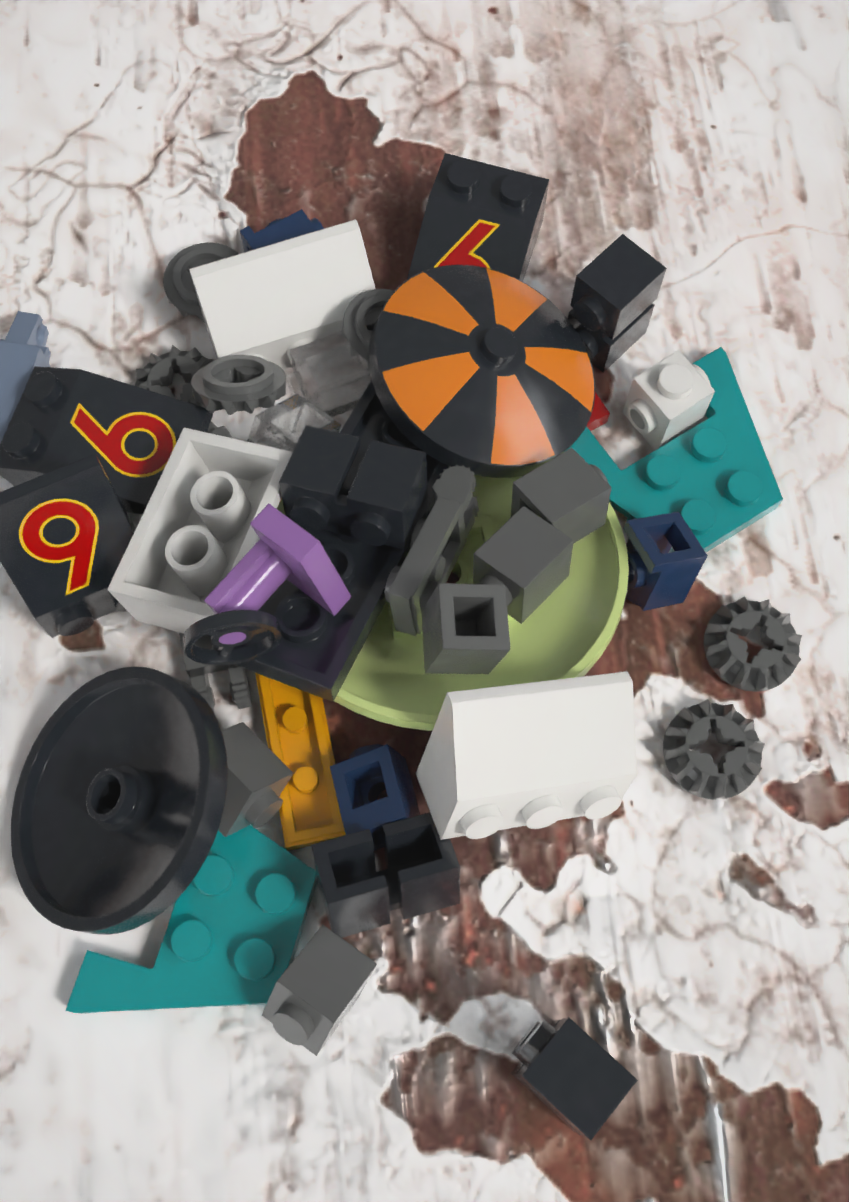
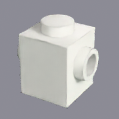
M678 349L633 378L622 413L651 447L657 450L701 423L715 390L711 387L706 373L699 366L691 364Z

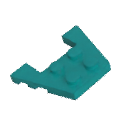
M722 347L692 363L699 366L706 373L711 387L715 390L705 413L707 420L623 470L618 468L587 426L576 442L570 447L588 464L597 466L604 473L611 486L609 502L615 510L627 517V520L679 512L706 553L777 509L783 500L730 361ZM671 547L669 553H670V552H675L672 547Z
M251 825L227 837L218 830L213 845L199 872L187 889L176 900L154 967L149 969L87 950L65 1011L77 1014L267 1004L277 980L293 962L317 884L316 870Z

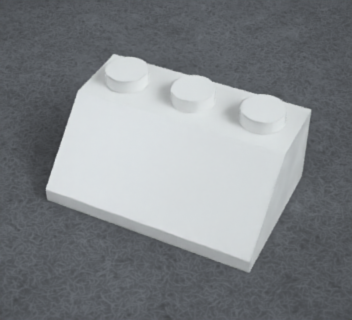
M356 219L189 269L216 358L219 359L232 355H252L273 362L283 370L293 366L306 367L322 357L344 350L350 351L347 339L341 337L346 308L358 295L376 289L361 231Z
M183 428L107 590L137 621L183 634L195 622L214 615L215 613L204 600L260 540L250 523L268 503L277 509L282 498L279 481L293 452Z
M626 671L447 692L416 772L440 839L467 836L470 839H480L490 836L498 830L521 826L540 829L558 820L586 816L588 819H599L617 810L637 775L633 681Z

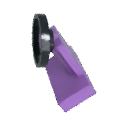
M269 503L250 523L260 540L204 600L215 614L195 622L183 635L185 654L195 662L208 665L237 664L259 658L274 650L282 640L279 621L275 616L258 610L286 579L334 616L351 598L349 591L320 541ZM271 631L265 638L256 643L233 649L235 646L249 642L255 634ZM208 635L211 636L212 643L219 646V649H204L194 645V643L201 637Z

